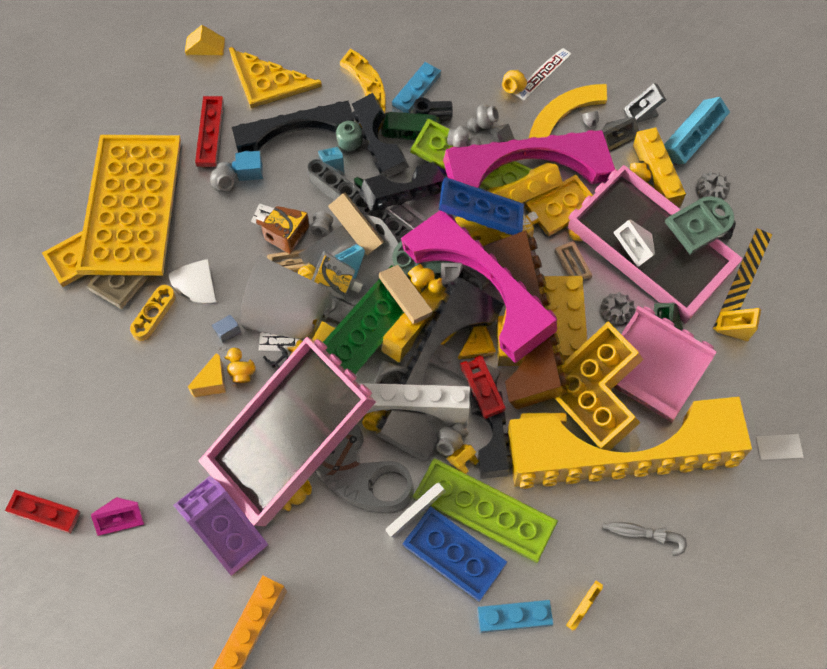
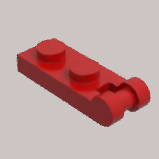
M480 355L475 357L473 361L461 362V370L467 379L484 419L504 412L506 407L483 357ZM478 368L480 372L473 374L472 370Z

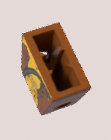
M279 206L275 207L269 216L260 213L256 219V224L262 226L264 239L291 254L310 227L307 212Z

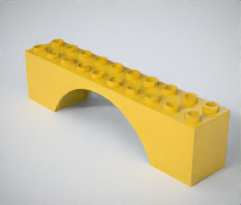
M740 397L694 401L684 416L682 426L676 434L658 446L637 452H613L594 447L572 434L556 415L512 419L509 422L507 431L509 454H511L514 487L520 486L521 489H529L538 484L550 487L558 482L576 484L580 480L587 479L590 482H597L606 477L618 480L625 478L626 475L644 477L649 473L655 472L658 475H665L674 470H680V472L685 473L693 471L694 468L712 470L722 465H725L726 468H733L739 466L752 450Z

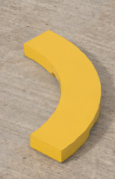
M350 48L340 61V66L347 69L357 78L364 90L365 96L371 93L376 96L385 113L386 95L378 72L374 70L366 58ZM383 121L381 122V124H380V126H379L378 133H379V131H380V129H381V126H382Z
M607 84L578 87L553 99L538 114L531 128L529 138L550 136L555 125L578 107L583 108L590 105L606 104Z

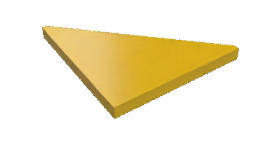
M233 47L229 48L251 108L322 87V82L319 79H311L300 72L284 69L283 66L276 63L260 60L257 56L236 51Z

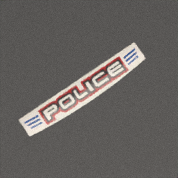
M562 48L537 69L527 80L526 88L515 95L525 100L571 53Z

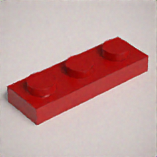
M16 489L5 509L9 514L69 534L72 533L81 513L77 509Z

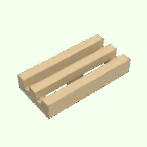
M574 241L555 248L554 252L567 276H575L574 271L576 276L583 277V282L584 279H592V273ZM568 248H571L584 274H581ZM566 258L568 259L573 271L571 270Z
M305 249L292 251L291 254L282 252L267 255V258L271 261L287 259L275 263L294 272H298L302 266L310 264L309 262L305 265L302 259H290L300 257L299 253Z

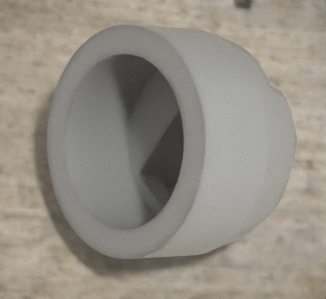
M598 111L582 115L583 121L588 127L596 126L599 122Z

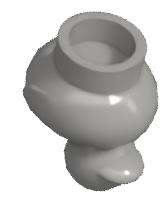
M481 104L477 108V118H470L467 121V128L475 133L478 132L480 127L483 129L491 128L494 122L499 121L497 108Z
M459 126L456 129H450L448 132V145L454 147H466L473 144L482 145L481 140L477 137L469 139L470 131L466 126Z
M220 162L217 168L210 174V182L214 188L227 191L234 186L235 172L232 169V163Z
M456 423L451 429H439L435 434L438 438L436 442L437 451L442 455L450 456L454 451L459 450L463 445V437L468 436V431L464 424Z

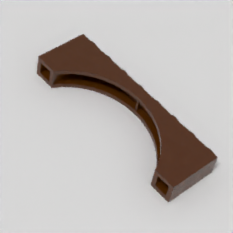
M525 230L483 246L488 254L491 253L496 257L501 267H506L511 272L513 278L517 282L521 281L527 288V291L532 296H537L542 306L547 311L549 310L548 306L551 305L547 292L545 293L544 291L546 281L544 275L540 274L539 268L542 267V263L535 252L538 246L534 237H530ZM556 332L529 352L518 369L505 381L509 403L515 409H521L568 394L566 386L569 385V380L566 372L562 370L564 359L562 353L558 352L557 345L560 344Z

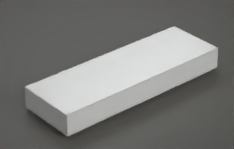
M436 483L390 524L385 531L392 538H395L446 492L439 483Z

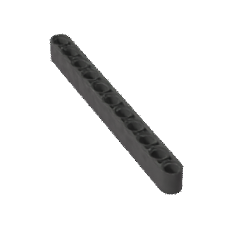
M313 159L308 163L309 179L312 184L333 200H336L343 193L350 194L348 197L363 215L380 217L390 230L396 229V231L391 232L398 243L401 242L403 236L413 230L387 209L370 211L359 193L360 189L321 159ZM376 224L375 228L377 232L381 235H385L383 227L379 224ZM462 268L458 278H462L483 290L482 282Z

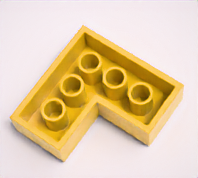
M544 276L546 281L544 291L545 293L547 292L551 302L548 308L557 317L556 333L560 344L557 345L558 352L562 353L563 359L566 361L587 341L583 277ZM498 316L496 323L498 366H520L525 356L514 363L500 348L499 336L503 329L502 322L504 316Z
M609 322L602 326L564 361L562 370L566 372L569 380V385L566 386L568 394L555 398L599 448L608 451L614 448L641 423L611 392V389L644 360L640 353Z

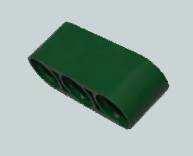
M385 113L386 117L383 119L381 134L389 139L415 141L428 119L440 124V118L427 114Z

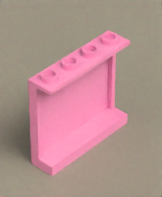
M637 306L635 314L621 335L640 353L644 360L614 388L672 423L714 358L716 351L713 350L714 347L708 342H699L694 339V335L685 329L681 331L674 327L675 324L672 321L655 316V312L650 308Z

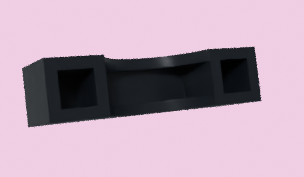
M371 93L352 103L354 109L352 115L357 123L360 122L362 126L363 138L365 140L368 139L370 143L367 147L372 157L375 156L378 161L375 165L379 173H384L387 178H390L409 168L406 158L397 144H386L379 140L378 129L386 116L376 96Z
M435 162L418 165L412 176V181L408 183H396L383 175L364 179L359 193L370 211L384 210L393 205H402L408 201L420 200L423 197L439 194L444 176Z
M470 388L471 413L485 420L490 426L493 435L491 441L485 447L478 450L477 458L479 461L480 479L508 476L509 468H512L511 454L507 455L506 447H509L508 433L503 431V425H506L505 412L484 419ZM498 391L503 400L502 391Z

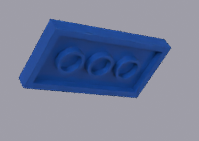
M447 177L444 178L439 203L440 211L505 232L509 235L523 231V203Z
M431 506L402 543L406 549L478 602L482 600L507 564L505 559Z

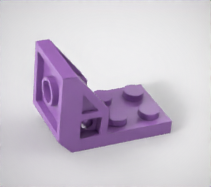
M211 476L207 477L173 505L231 576L268 545L227 491Z

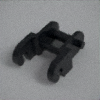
M278 343L276 346L282 351V356L276 362H271L266 356H263V359L272 368L276 367L277 369L280 368L279 362L284 358H289L287 350Z

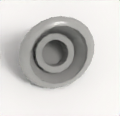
M384 360L381 362L374 384H397L401 376L405 377L408 370L405 367Z

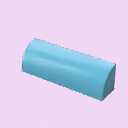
M721 97L703 100L664 144L673 163L685 164L730 113Z

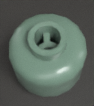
M345 121L339 124L336 130L338 145L346 151L358 149L363 141L361 126L354 121Z

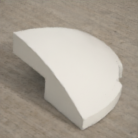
M208 259L185 265L168 274L172 286L179 295L183 293L190 297L191 302L197 304H217Z

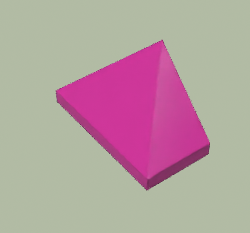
M118 497L91 514L97 536L144 525L138 502Z

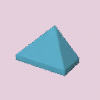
M338 147L318 151L324 163L345 173L343 154Z
M355 244L335 255L336 258L354 268V279H356L365 250L363 247Z

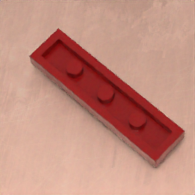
M203 96L195 159L196 167H217L224 105L223 96Z

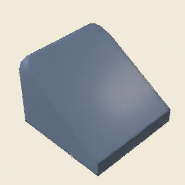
M231 315L212 325L222 343L241 332L239 325Z

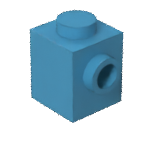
M260 151L235 153L236 161H232V168L237 173L239 181L263 179V163Z

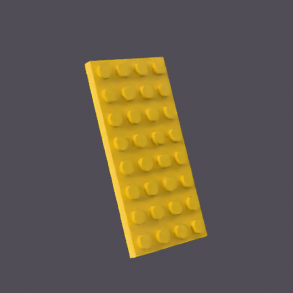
M100 135L76 265L78 275L163 276L181 147L180 135Z

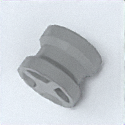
M315 212L313 214L314 222L311 223L309 229L311 233L325 237L330 234L329 227L333 224V217L325 212Z

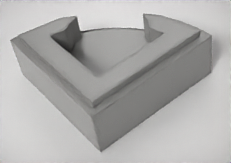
M441 263L442 284L447 285L450 281L454 282L461 274L463 264Z

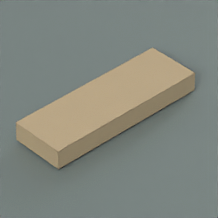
M346 193L340 195L328 206L356 243L364 248L366 255H369L384 243Z
M399 265L379 273L380 280L412 324L432 316L433 311Z

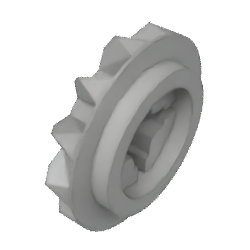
M710 171L707 174L703 173L698 179L697 190L702 197L713 196L724 199L730 191V183L727 181V176L723 177L720 175V172L712 173ZM715 181L717 184H716V187H715V188L713 189V191H712V190H711V189H712L711 186H712V183Z
M620 292L617 294L610 293L601 303L603 317L612 324L621 325L628 323L635 314L634 301H631L628 295H622ZM615 303H617L618 306H623L621 311H619L618 309H613L615 307Z

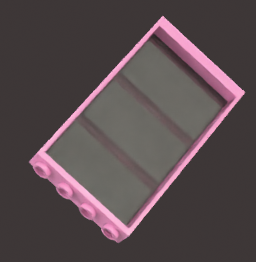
M623 165L619 170L615 169L609 175V180L606 183L602 182L596 188V193L592 197L589 195L583 201L582 207L579 210L575 209L570 214V222L567 228L577 234L584 242L659 303H676L680 319L686 324L737 268L743 258L719 239L689 254L665 223L666 218L681 209ZM630 219L652 233L655 255L639 267L636 266L613 233Z
M308 337L304 339L199 460L209 474L227 491L254 526H267L376 403L371 397V390L363 384L359 385L355 381L357 376L349 369L344 370L340 366L342 361L334 354L330 355L326 351L328 347L319 339L312 340Z

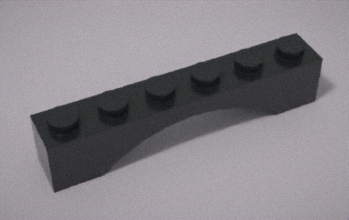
M349 100L308 110H299L286 115H278L268 119H260L255 122L233 126L232 131L238 153L244 151L253 152L261 151L276 138L294 131L319 130L336 135L339 124L345 121H354Z

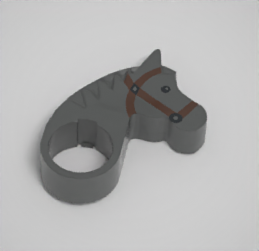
M355 425L314 473H317L321 481L331 491L356 507L378 513L402 510L410 503L414 494V484L409 471L405 466L395 461L360 463L358 449L362 446L364 437L360 427ZM396 472L403 475L407 480V488L404 494L397 500L390 502L376 498L373 495V488H371L374 486L375 481L385 473Z

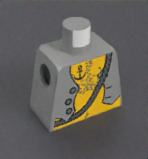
M323 250L312 281L331 291L333 297L344 298L347 290L359 294L363 285L362 281L353 278L355 273L353 267Z

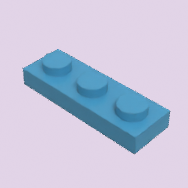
M424 62L393 99L392 106L404 113H410L414 108L415 100L423 97L441 76V70Z
M550 600L478 607L480 633L553 626Z

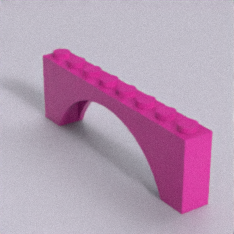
M589 130L582 133L572 132L566 135H550L541 138L531 137L524 140L514 139L508 142H492L483 145L473 144L466 147H451L446 149L443 159L448 178L479 188L483 180L495 169L522 159H543L560 163L578 172L590 184L606 183L609 180V175L615 170L602 130Z
M439 210L401 238L404 251L416 263L427 261L462 263L477 270L495 285L506 306L505 323L499 336L500 348L514 363L518 362L557 332L556 315L551 310L547 311L542 306L539 298L535 295L532 296L521 281L517 282L506 267H501L496 257L491 253L488 254L478 240L474 241L467 229L461 228L451 214L447 215Z

